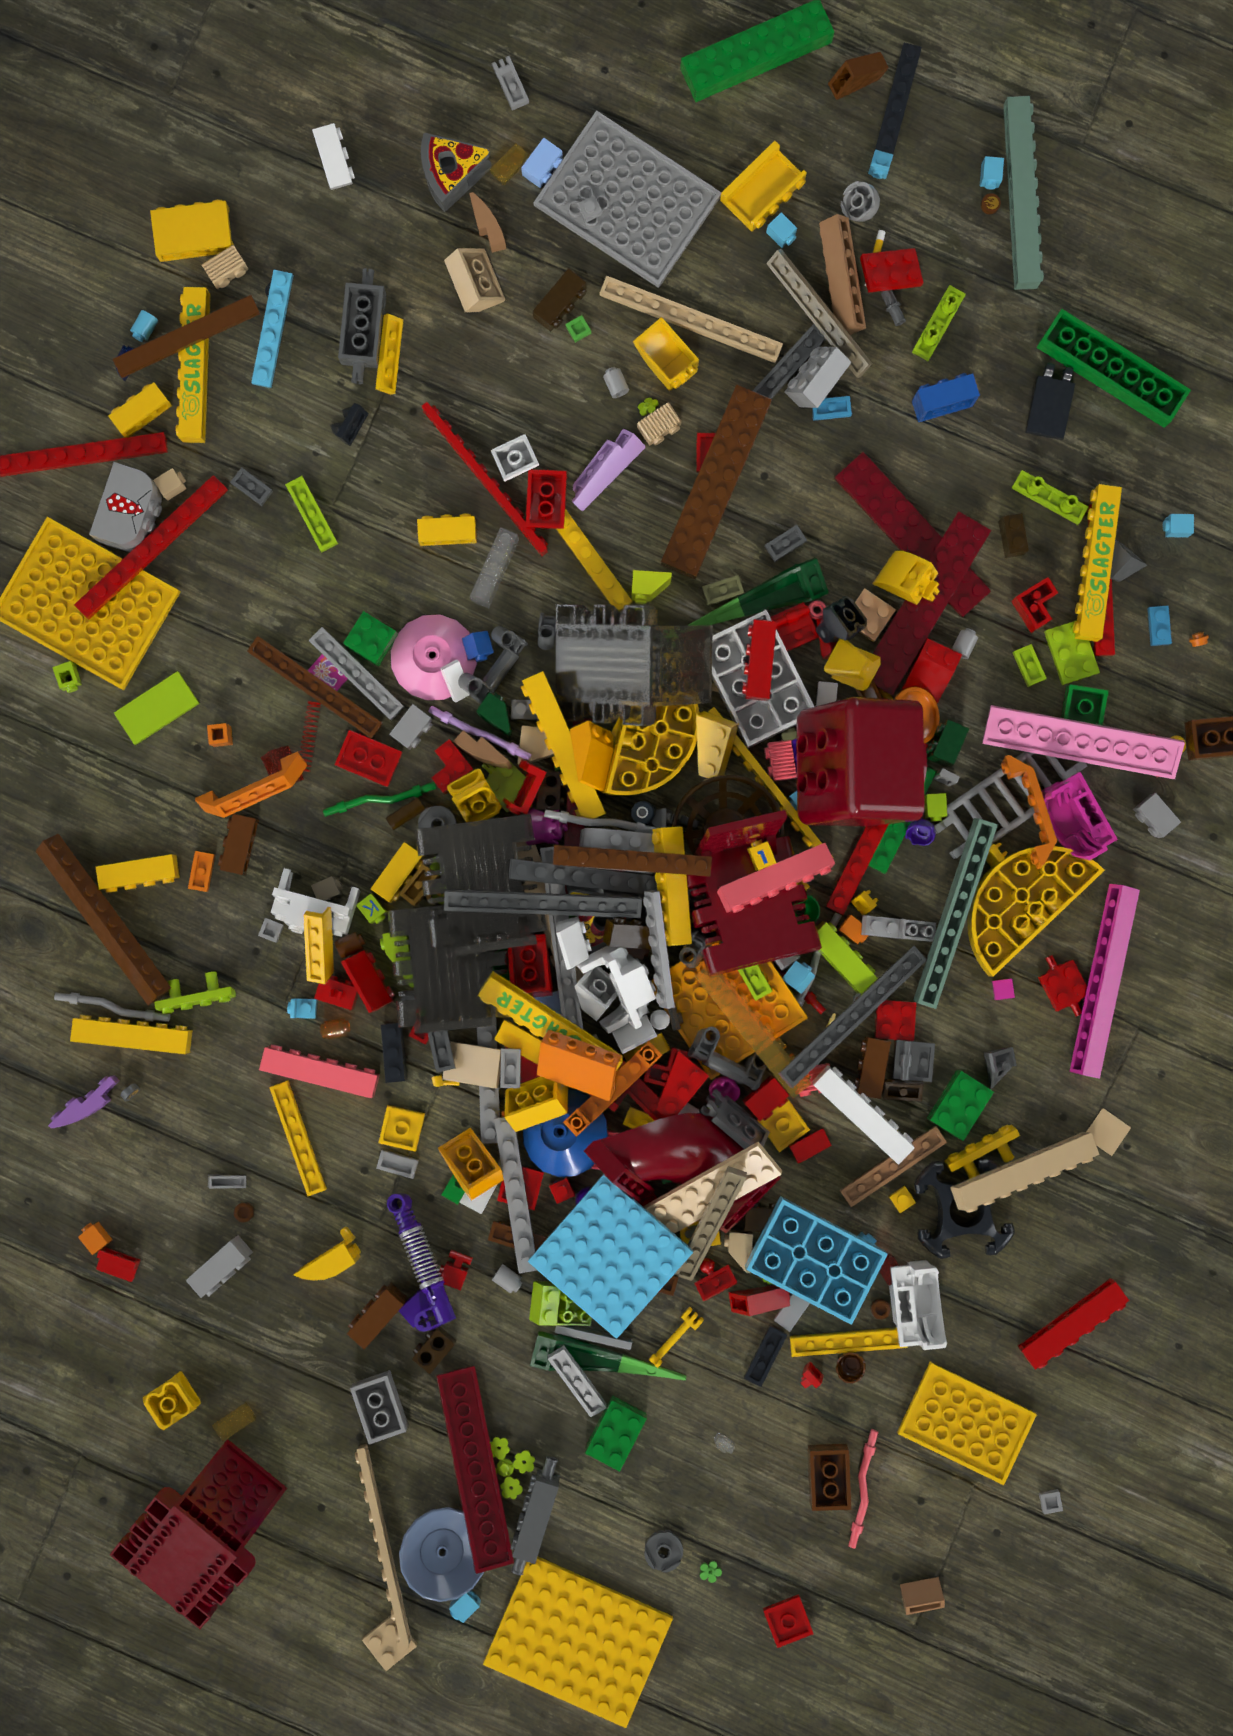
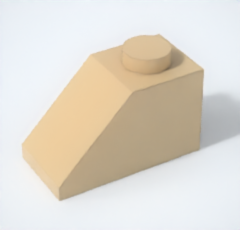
M729 1230L728 1235L724 1236V1246L727 1247L730 1255L746 1273H750L746 1270L745 1264L752 1252L753 1233L752 1231Z

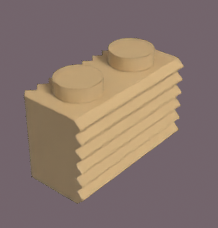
M234 245L202 264L203 269L216 289L228 286L232 279L242 277L248 270L246 263Z
M667 402L639 421L637 429L649 446L652 444L658 445L664 440V436L669 433L673 435L680 429L681 419L670 403Z

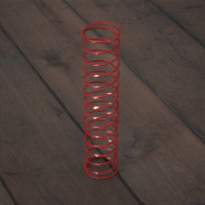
M308 701V702H307V703L310 704V705H313V704L317 703V702H312V703H310L311 701ZM316 705L307 706V709H310V708H308V707H320V706H316ZM312 710V711H306V713H307V712H320V711ZM311 720V721H305L304 723H305V724H308V723H306V722H318V721ZM311 725V726H304V728H305V727H318V726ZM310 730V731H303V733H304V732H317V731ZM310 735V736H302V738H303V739H306V738H304V737H316V736H313V735ZM313 740L301 741V743H303V742H315V741H313ZM309 745V746H300V747L302 748V747H315V746Z

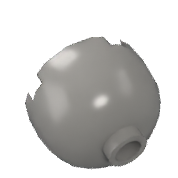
M856 181L845 189L841 208L846 217L855 222H865L877 213L880 206V198L874 186L866 182Z

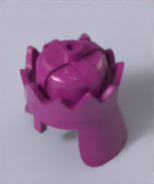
M530 808L527 815H525L526 845L532 846L540 843L558 845L559 842L557 841L562 839L565 831H568V824L561 823L557 819L544 817L545 812Z

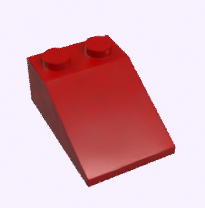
M528 470L526 527L564 529L567 471Z
M927 638L916 657L901 691L911 687L922 688L929 692L938 704L962 654Z
M546 934L507 938L510 982L534 998L553 996Z

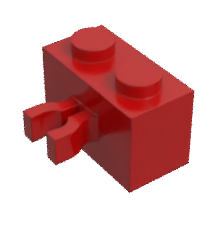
M331 975L326 984H318L314 999L354 1010L358 992L352 981L345 980L344 983L338 981L337 976Z

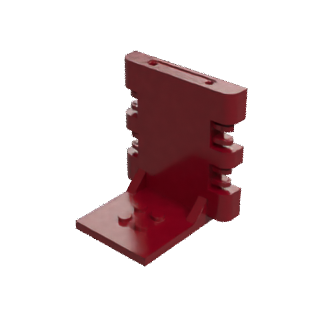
M785 810L710 827L707 829L694 853L696 856L712 857L710 876L686 875L688 890L699 888L691 891V895L696 897L705 894L706 896L705 900H699L694 903L696 908L703 907L693 911L691 914L694 927L710 925L702 928V933L707 934L716 931L717 934L716 937L704 940L706 945L719 943L702 951L709 977L822 948L815 922L798 925V923L809 920V915L796 917L794 913L806 908V905L801 903L808 899L803 884H799L787 891L784 888L779 891L778 895L771 898L765 896L761 898V902L751 906L750 903L744 905V909L733 913V911L726 912L717 893L721 886L757 872L747 850L751 848V843L760 839L762 842L768 841L776 863L795 855L789 836L776 838L777 832L787 819Z
M227 1439L182 1496L170 1487L162 1488L145 1509L147 1513H143L129 1529L131 1532L121 1539L109 1555L124 1566L131 1575L136 1576L170 1604L177 1613L182 1614L197 1628L201 1629L214 1614L218 1604L222 1605L234 1589V1585L238 1587L256 1564L255 1557L244 1547L287 1490V1487Z

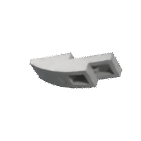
M863 915L861 935L933 942L936 932V923L866 915Z

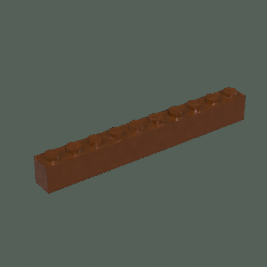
M56 834L42 841L35 852L149 1006L162 998L171 989L170 985L61 836Z

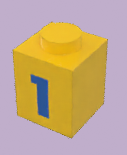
M760 839L751 843V848L747 850L756 871L776 864L768 841L762 842Z

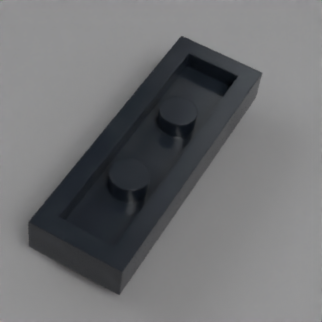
M769 1325L744 1375V1379L762 1387L787 1337V1333Z

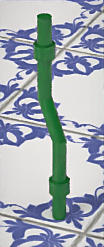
M431 782L422 786H413L411 790L393 796L367 794L346 802L344 800L337 802L335 806L323 809V814L325 817L338 812L341 814L347 812L349 808L367 802L393 804L414 796L415 798L423 796V793L437 789L435 782Z

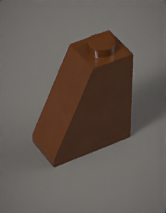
M881 52L849 59L843 63L828 85L835 99L838 100L880 80L889 67Z

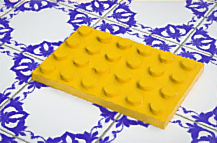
M930 1362L897 1433L1004 1485L1037 1414Z

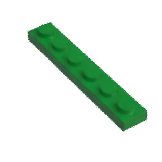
M927 767L924 782V796L937 772ZM912 821L888 825L868 865L869 867L886 874L906 834L907 827Z

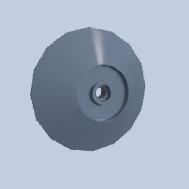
M450 1507L430 1510L415 1519L404 1534L399 1551L401 1572L408 1586L422 1598L437 1602L458 1599L472 1590L484 1574V1572L475 1573L462 1510ZM444 1548L445 1553L443 1555H439V1550Z

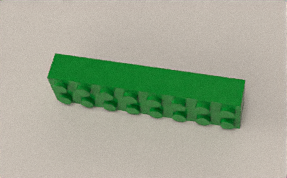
M813 0L681 58L680 70L696 103L831 44L835 31L821 1Z
M1063 309L1057 314L1036 347L1066 367L1074 368V372L1163 428L1173 420L1191 391L1188 387Z

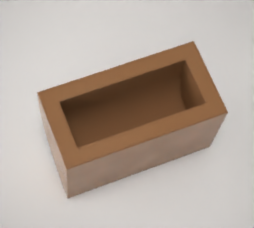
M939 1577L900 1584L906 1615L945 1608V1599Z

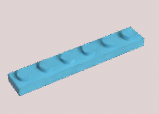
M273 270L251 382L253 385L272 388L294 276L292 273Z

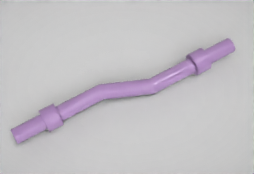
M431 706L428 711L440 718L442 722L450 723L477 737H483L506 749L507 753L513 756L517 755L527 761L532 756V754L519 748V745L513 742L509 743L492 733L472 727L453 717V714L447 711L443 712L434 706Z

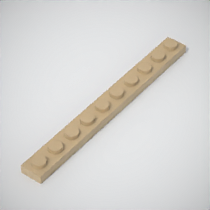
M606 276L600 291V296L656 318L662 317L669 323L776 363L783 343L609 276Z
M363 1444L357 1448L355 1458L357 1464L361 1466V1471L359 1472L361 1483H364L366 1488L364 1498L365 1502L369 1503V1520L371 1523L373 1522L375 1528L373 1530V1538L375 1542H378L379 1550H377L378 1560L383 1563L382 1578L384 1582L387 1581L388 1585L386 1595L388 1601L392 1603L391 1617L393 1621H396L397 1625L395 1629L396 1639L400 1641L401 1647L409 1645L412 1638L368 1445Z

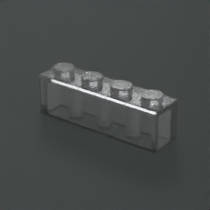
M500 527L471 592L470 599L472 602L489 609L519 542L517 534Z

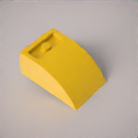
M662 317L633 341L646 364L669 391L673 388L677 389L697 373L699 359Z
M895 551L872 583L916 605L922 597L933 601L935 599L933 594L938 595L939 593L937 588L939 583L934 581L938 572L932 562L905 551Z
M343 1227L340 1231L344 1239L342 1242L299 1268L293 1275L301 1279L314 1281L325 1280L343 1272L354 1265L361 1257L359 1255L361 1253L356 1243H352L356 1237L348 1227Z

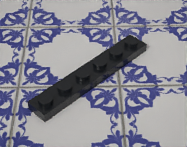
M905 42L903 44L875 147L876 150L894 154L922 49L920 46Z

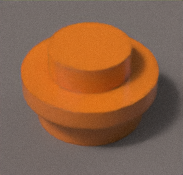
M1204 632L1194 633L1189 642L1192 643V647L1205 645L1208 643L1207 639L1209 636L1207 634L1204 635Z

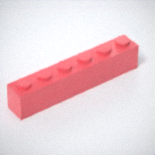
M823 843L721 886L717 893L726 912L733 911V913L743 910L744 905L749 903L751 906L761 902V898L765 896L769 898L774 897L784 888L786 891L796 887L798 882L803 881L806 883L813 880L814 876L819 873L822 876L831 872L835 861L826 843Z
M271 1044V1047L264 1048L260 1071L368 1098H373L375 1095L380 1074H376L374 1069L364 1068V1070L356 1069L357 1065L346 1063L344 1066L338 1064V1060L327 1058V1061L320 1060L318 1055L308 1054V1056L300 1055L301 1051L290 1049L288 1052L282 1050V1046Z

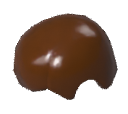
M848 1351L842 1354L836 1364L838 1377L845 1383L853 1384L860 1381L866 1370L863 1357L856 1352Z

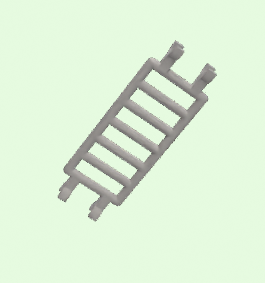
M1024 751L1017 756L1016 759L1021 762L1026 761L1029 766L1034 768L1036 777L1044 788L1052 785L1032 758V755L1035 753ZM1045 755L1062 780L1087 767L1086 763L1078 762L1065 771L1056 757ZM1000 768L947 805L948 817L934 827L937 834L953 823L965 841H967L969 832L954 810L963 804L973 819H982L969 800L978 793L1003 827L994 834L991 845L1032 817L1035 812L1033 807L1025 812L1001 780V777L1005 774L1002 768ZM1023 776L1014 777L1017 783L1022 788V790L1028 796V790L1027 788H1024L1022 784ZM993 782L1018 815L1010 823L985 790ZM966 842L950 852L953 859L962 855Z

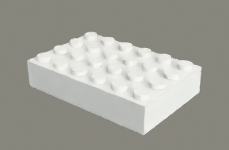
M767 610L697 643L696 646L733 722L739 723L737 730L747 749L795 726L799 713L804 709L814 707L777 630L770 699L768 701L745 699V694H742L743 682H747L744 666L745 663L749 662V655H746V646L751 641V636H747L748 625H752L754 619L772 621Z

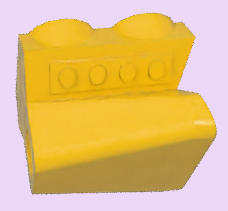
M839 639L824 666V671L832 675L831 678L852 686L857 690L864 691L868 689L880 666V657L855 647L848 640Z
M476 769L447 786L449 793L453 796L452 800L466 823L470 826H477L500 812L502 806L485 780L481 769Z
M181 1371L143 1397L145 1407L157 1426L162 1430L167 1429L187 1416L201 1404L199 1397Z

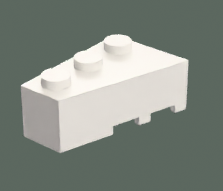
M333 123L312 129L330 189L333 190L353 184L352 179L355 177L352 167L347 166L346 159H349L346 147L342 148L340 142L343 139L340 127L336 128Z

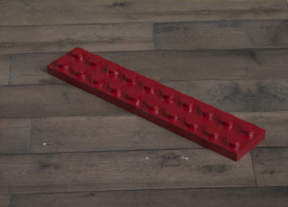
M862 452L834 479L900 551L914 554L929 561L942 537L871 459ZM969 567L948 603L961 617H964L991 590Z
M958 511L929 559V562H932L938 572L934 581L939 583L937 587L939 590L938 595L933 594L935 597L933 601L922 597L917 605L905 600L873 652L874 655L880 657V666L873 678L877 688L891 696L893 695L992 530Z
M475 1366L438 1374L436 1379L475 1573L478 1574L513 1564L514 1559L512 1549H510L511 1544Z

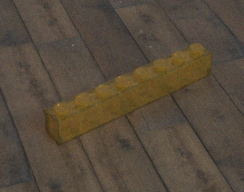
M706 966L695 974L694 977L792 1098L811 1085L809 1080L811 1075L809 1073L793 1088H790L778 1074L795 1058V1055L787 1053L785 1050L786 1044L781 1038L776 1039L772 1034L775 1032L768 1022L766 1024L762 1022L760 1012L756 1008L752 1009L749 1006L748 1002L750 1000L743 992L740 994L736 990L738 985L731 977L727 979L724 974L709 977Z

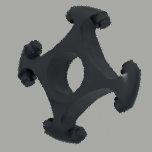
M989 1158L978 1159V1167L982 1169V1172H988L1000 1167L999 1164ZM932 1161L916 1178L914 1190L915 1193L921 1194L928 1190L927 1185L933 1186L938 1205L937 1227L932 1235L928 1229H918V1240L930 1253L940 1259H946L950 1257V1249L946 1245H942L944 1240L965 1234L988 1235L991 1237V1242H987V1245H985L986 1255H997L1007 1246L1015 1234L1013 1223H1003L1001 1231H996L992 1220L990 1204L979 1205L975 1217L969 1222H954L949 1212L950 1204L954 1198L950 1187L959 1183L938 1181L936 1175H941V1172L944 1171L943 1162Z

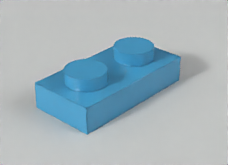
M850 396L825 398L818 408H812L813 421L851 417Z
M1169 606L1147 608L1150 645L1172 644Z

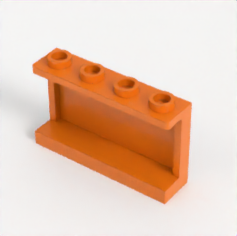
M548 1030L540 1044L537 1075L610 1101L617 1088L615 1076L621 1055Z

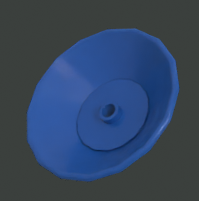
M568 1088V1114L523 1129L526 1151L531 1161L543 1172L557 1177L577 1176L592 1168L595 1164L584 1150L593 1141L608 1137L607 1120L602 1113L577 1137L563 1123L590 1098L587 1093ZM562 1128L564 1130V1134L560 1136L559 1130Z

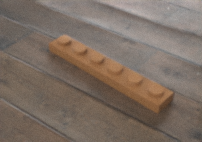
M933 1126L914 1139L911 1143L915 1148L899 1165L889 1156L840 1189L850 1207L946 1144L947 1142L938 1128Z

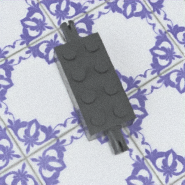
M367 268L362 269L361 284L346 283L338 358L341 365L353 366L351 382L357 384V381H359V384H363L365 367L378 368L383 318L385 315L387 295L384 286L373 285L375 271L368 269L367 272Z
M546 1456L543 1470L538 1469L536 1475L532 1474L528 1490L531 1493H526L522 1509L524 1513H520L516 1529L518 1531H515L510 1549L514 1550L513 1557L515 1561L511 1572L516 1575H523L526 1562L536 1563L557 1495L560 1476L555 1475L554 1471L558 1459L551 1456Z

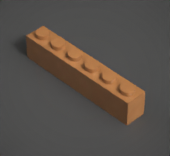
M836 214L819 223L820 236L826 262L832 310L834 316L846 331L852 335L866 329L849 218Z

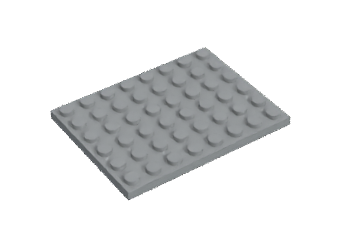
M596 110L534 201V206L659 288L720 199L722 192ZM594 195L603 214L586 223L577 207V203Z

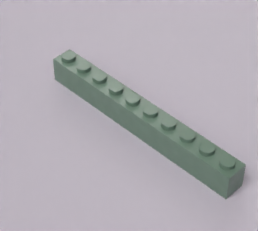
M1030 96L1007 97L1003 109L1014 290L1037 289L1043 281L1044 273L1043 270H1040L1042 251H1039L1041 233H1038L1040 215L1037 214L1039 196H1036V189L1038 187V178L1035 177L1037 160L1034 159L1033 154L1036 149V142L1032 138L1035 125L1034 122H1031L1033 103H1030Z
M974 818L913 999V1001L934 1009L937 1008L997 824L979 818Z

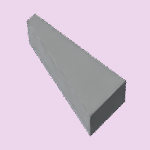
M208 1174L207 1187L209 1189L246 1188V1175Z

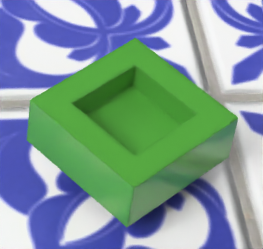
M582 315L565 324L575 343L591 334V330Z

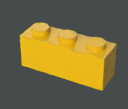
M153 382L144 386L137 395L129 397L121 407L114 408L108 417L126 438L139 431L172 405Z
M461 514L460 517L442 515L441 518L423 516L422 519H417L418 542L420 546L477 543L476 519L471 514Z
M404 842L371 887V890L390 903L393 900L396 902L400 897V890L413 877L412 874L415 869L418 870L424 864L423 858L425 856Z

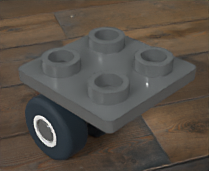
M639 801L632 807L631 816L635 822L645 825L653 824L657 828L671 827L674 815L671 810L667 808L658 810L653 804L646 801Z

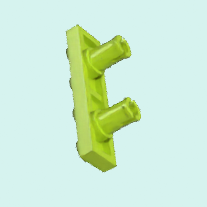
M949 285L912 353L929 361L963 301L965 293Z
M1023 470L1019 473L1012 486L1013 490L1077 525L1081 522L1088 509V506L1079 502L1076 496H1068L1046 484L1042 477H1034Z
M217 972L205 973L208 989L206 992L181 996L179 979L167 981L171 987L169 990L170 998L154 1003L156 1010L162 1012V1014L173 1013L174 1009L178 1008L189 1010L193 1008V1005L208 1006L213 1001L218 1000L221 1003L231 1001V998L236 997V993L232 987L219 988Z

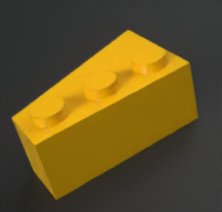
M703 711L696 715L698 772L700 776L710 778L725 774L739 723Z

